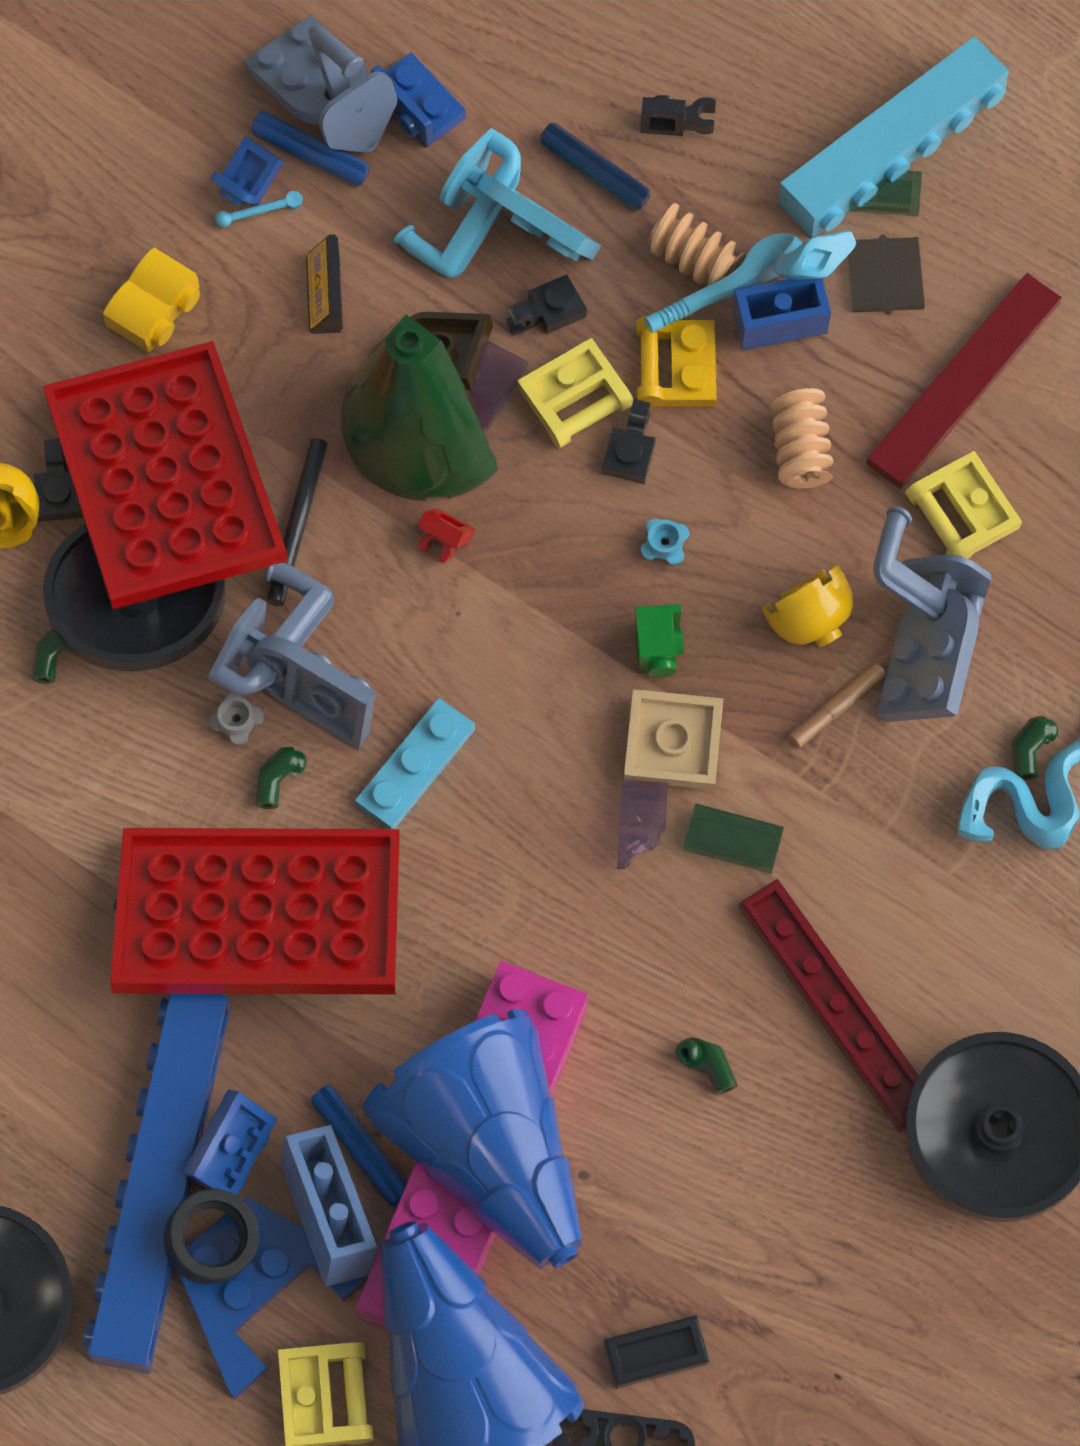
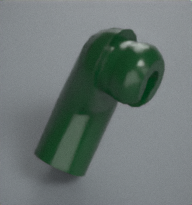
M52 628L36 645L32 679L37 683L51 684L55 682L57 658L66 648Z
M1045 716L1030 718L1013 738L1012 752L1015 774L1023 780H1032L1038 777L1036 751L1043 743L1048 744L1054 741L1058 735V727L1053 720L1047 719Z
M293 747L279 748L260 767L255 803L257 807L262 809L278 808L281 780L289 773L294 776L302 773L306 767L307 759L303 752L295 751Z
M693 1037L678 1043L675 1049L678 1062L686 1067L707 1073L717 1095L727 1093L738 1087L724 1050L719 1045Z

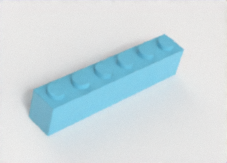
M975 36L780 182L778 204L811 238L823 230L831 231L840 224L845 217V213L855 205L862 207L875 196L880 186L888 180L895 182L907 172L910 164L922 155L926 158L934 153L941 145L943 138L953 131L955 133L963 131L972 122L974 115L984 107L991 109L997 105L1006 94L1005 87L1009 70Z

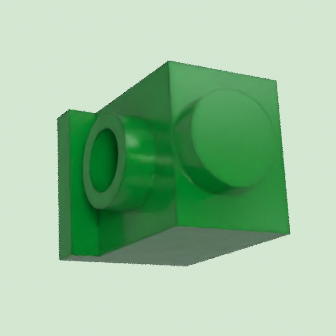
M681 604L635 607L634 627L639 674L649 673L652 677L661 678L672 676L676 673V656L684 655L682 628H680Z

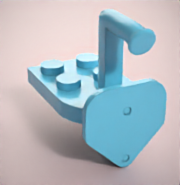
M490 128L460 158L440 193L439 200L455 209L460 208L470 195L477 198L445 251L441 252L414 232L415 227L413 225L402 229L393 239L395 244H400L413 257L447 278H455L465 271L504 207L514 213L510 221L542 238L544 233L548 234L550 238L546 244L575 261L581 255L593 260L602 246L515 190L520 178L521 155L517 146L509 138L493 128ZM492 152L504 159L494 176L485 172Z

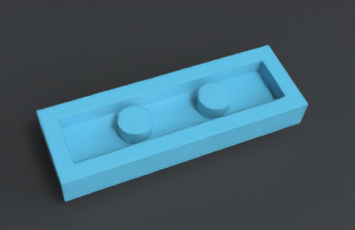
M438 698L355 800L356 807L386 829H395L475 731V723Z

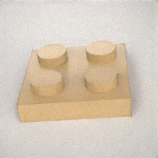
M633 689L624 781L715 790L724 698Z

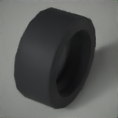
M217 1188L201 1190L184 1199L167 1219L163 1235L165 1253L174 1269L189 1281L204 1285L224 1283L242 1272L255 1256L260 1238L257 1218L248 1203L232 1192ZM213 1208L223 1211L234 1220L238 1227L239 1243L237 1250L231 1259L222 1264L207 1265L200 1263L190 1256L185 1247L183 1237L185 1225L190 1217L200 1210Z

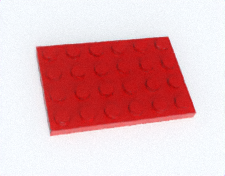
M214 341L43 386L45 399L60 441L112 610L288 561L282 536Z
M123 828L110 977L111 992L130 994L396 995L400 829Z

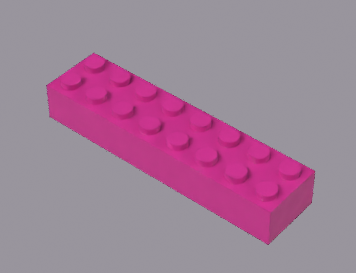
M500 960L475 1021L495 1013L500 1021L510 1019L507 1013L511 1009L526 1010L539 1032L550 1096H552L587 1011L588 994ZM416 1161L383 1241L391 1238L389 1232L401 1224L416 1221L417 1225L426 1222L479 1274L495 1233L474 1217V1210L427 1174V1170ZM380 1248L355 1309L359 1320L386 1330L384 1327Z

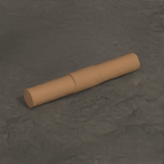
M877 662L871 664L788 735L790 742L796 748H802L886 676L883 667Z

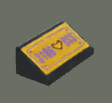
M329 234L306 257L309 331L312 334L340 333L341 329H343L339 243L336 234Z

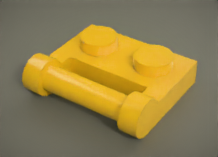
M645 317L637 319L636 335L641 338V386L637 388V400L651 403L650 407H716L715 320L673 321L672 324H668V326L651 333L645 324ZM658 339H671V388L659 386Z

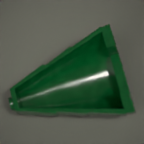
M407 315L403 316L381 335L351 374L345 388L341 408L343 440L357 468L365 477L381 489L412 500L426 501L427 497L449 496L450 499L468 493L490 479L498 471L497 461L481 430L480 422L464 392L465 387L443 342Z

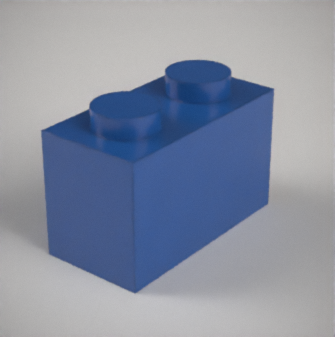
M823 278L786 279L735 289L732 312L742 350L827 334L831 309Z

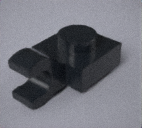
M658 95L653 98L643 97L640 133L683 136V130H690L703 135L712 134L714 132V120L703 119L699 115L702 113H715L716 100L703 97L695 100L692 105L685 106L686 100L675 99L668 95Z
M566 274L529 290V302H520L509 307L507 312L510 318L506 319V322L514 336L522 334L539 324H542L546 333L549 334L586 318L587 308L569 276Z
M634 399L626 430L612 429L602 465V474L645 484L656 444V438L645 435L650 417L651 403Z
M59 439L44 440L47 473L34 474V487L39 496L37 520L41 522L83 518L69 471H66V462Z

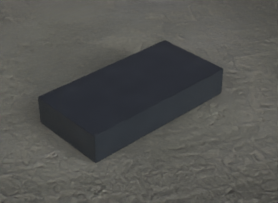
M697 1315L604 1339V1346L616 1389L709 1365L710 1362Z

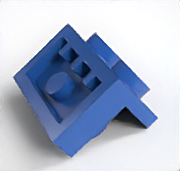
M412 52L386 71L379 65L371 69V73L383 72L392 80L397 95V104L393 112L398 116L401 128L409 137H417L426 147L466 119V109Z
M228 1089L183 1173L202 1186L201 1190L217 1188L237 1195L245 1186L248 1173L257 1156L268 1143L270 1132L277 1118L239 1091Z

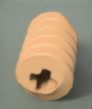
M676 203L672 204L659 218L648 240V244H651L652 254L657 257L665 254V262L671 266L679 263V271L684 275L694 272L693 279L699 285L708 281L707 286L727 277L742 264L745 257L744 252L737 257L733 256L736 242L733 240L723 248L719 247L722 233L716 231L708 239L704 237L708 226L704 221L695 229L690 228L694 216L690 212L678 220L676 216L679 205Z
M806 388L790 391L779 396L771 403L770 413L774 418L772 430L776 434L774 446L778 451L776 462L780 467L778 478L782 484L796 489L812 488L828 483L833 479L831 473L822 471L831 467L834 463L830 455L823 454L830 450L831 442L829 439L822 438L829 432V425L821 422L827 416V409L824 406L818 405L825 399V393L822 390Z

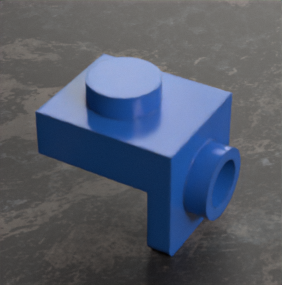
M244 137L223 174L214 172L210 179L221 186L218 193L233 204L241 206L244 201L259 205L285 161L252 139Z

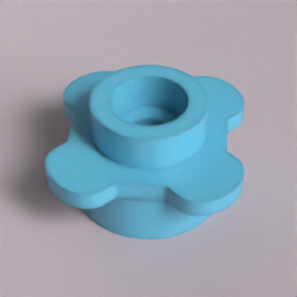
M650 520L646 525L647 541L641 546L642 556L646 560L658 558L667 560L670 565L680 564L684 560L683 543L689 538L688 528L684 524H677L672 520ZM668 539L669 544L663 545L661 544V540Z

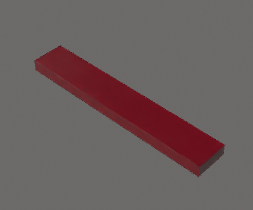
M1026 273L869 455L866 464L902 490L1059 306L1062 297Z
M777 878L740 902L739 909L900 1133L905 1130L907 1104L919 1075Z

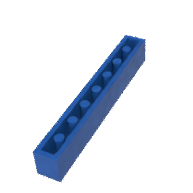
M170 994L169 999L162 998L160 1002L157 1026L163 1028L159 1044L152 1043L148 1054L147 1071H152L149 1089L142 1088L138 1097L136 1115L142 1117L139 1134L132 1133L130 1135L126 1151V1162H132L128 1180H120L115 1201V1207L121 1208L118 1226L111 1225L109 1227L105 1243V1254H109L111 1257L107 1273H99L95 1286L94 1301L100 1302L96 1320H88L84 1334L83 1347L89 1349L88 1355L95 1364L150 1374L173 1272V1266L165 1253L163 1235L167 1219L176 1207L190 1195L193 1179L185 1175L183 1171L203 1136L231 1010L228 995Z

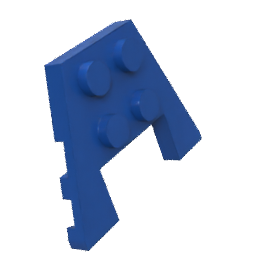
M247 1196L242 1200L248 1203L257 1218L260 1235L256 1254L247 1267L226 1282L211 1285L189 1281L180 1274L230 1395L235 1400L268 1371L267 1367L236 1332L308 1267H312L321 1277L304 1228ZM225 1214L186 1249L190 1256L200 1263L207 1265L222 1264L231 1259L237 1250L239 1243L238 1227L234 1220ZM368 1276L330 1285L329 1287L344 1302L366 1283Z

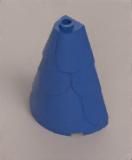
M511 1009L507 1013L510 1019L500 1021L496 1013L484 1017L446 1035L409 1058L393 1070L395 1082L388 1088H386L383 1082L373 1088L363 1103V1109L371 1119L374 1127L423 1166L431 1178L474 1210V1217L539 1269L550 1263L555 1269L573 1260L579 1254L576 1248L582 1246L570 1163L568 1158L563 1157L554 1098L550 1096L538 1029L534 1026L533 1020L526 1010Z
M410 1221L392 1229L389 1232L391 1238L381 1242L384 1327L389 1331L391 1391L395 1394L398 1446H544L563 1433L559 1423L566 1417L569 1422L576 1421L584 1408V1401L579 1390L576 1388L575 1381L528 1334L527 1328L486 1289V1281L426 1222L417 1225L416 1221Z

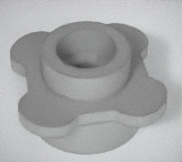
M231 693L220 704L217 713L210 716L209 723L213 731H222L228 735L234 745H244L248 742V734L254 726L262 724L264 714L261 708L252 707L250 702L242 698L241 695ZM234 716H240V717H241L240 722H238V723L233 722V721H232L233 717H234Z

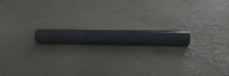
M318 438L310 440L283 538L288 561L284 563L293 567L295 566L328 445L326 441ZM272 580L267 602L275 606H283L289 587Z

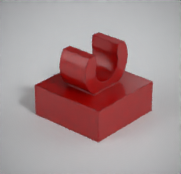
M439 508L425 511L418 528L427 532V534L420 539L418 549L422 552L428 551L432 542L438 540L443 545V552L438 561L442 563L448 562L455 555L456 548L469 544L476 529Z

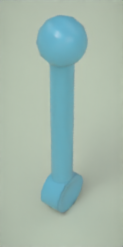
M291 191L284 199L232 213L220 211L215 216V222L219 227L226 228L232 221L288 207L289 209L297 210L302 206L303 198L298 191Z

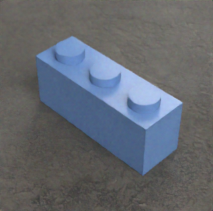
M328 1125L287 1135L280 1165L325 1287L369 1276L373 1267L377 1245L332 1126Z

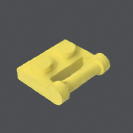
M592 338L517 380L518 390L546 428L551 441L559 449L570 443L573 435L618 409L621 412L627 410L633 403V397ZM602 386H605L609 392L607 396L564 421H561L556 414Z
M975 451L920 479L905 492L912 505L918 504L948 549L945 554L962 556L969 559L974 553L1020 529L1022 523ZM940 489L944 491L972 533L970 536L964 539L960 537L933 496L934 492Z
M350 1342L278 1350L285 1446L363 1444L374 1440L373 1426L367 1424L362 1360L367 1358L365 1343ZM343 1362L348 1426L334 1427L329 1375V1363Z

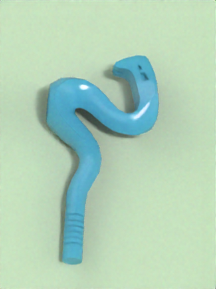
M848 230L815 236L804 243L789 233L774 234L763 238L750 249L743 263L733 273L667 306V308L665 307L645 317V324L648 330L654 333L668 326V324H672L673 321L676 322L678 319H682L710 304L734 297L735 289L760 285L778 276L793 280L827 277L856 246L855 238L852 232Z
M1080 737L1077 741L1057 752L1048 764L1045 773V785L1051 808L1049 816H1044L1040 813L1029 787L1022 778L1003 767H988L977 775L963 801L959 815L957 835L965 840L990 842L993 839L994 831L984 823L983 815L991 794L995 791L1003 790L1008 792L1012 798L1017 822L1025 837L1040 848L1046 850L1061 849L1080 818L1079 809L1068 782L1069 770L1080 761Z

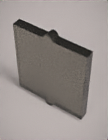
M880 235L878 239L855 240L856 246L848 255L852 312L884 311L885 314L890 315L893 311L919 310L925 308L918 237L887 238L885 235Z

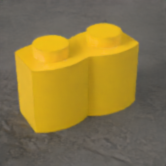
M155 247L152 248L139 262L129 280L120 287L103 312L106 327L147 353H150L157 344L163 346L174 331L175 324L173 321L183 311L186 313L191 311L200 297L197 274Z

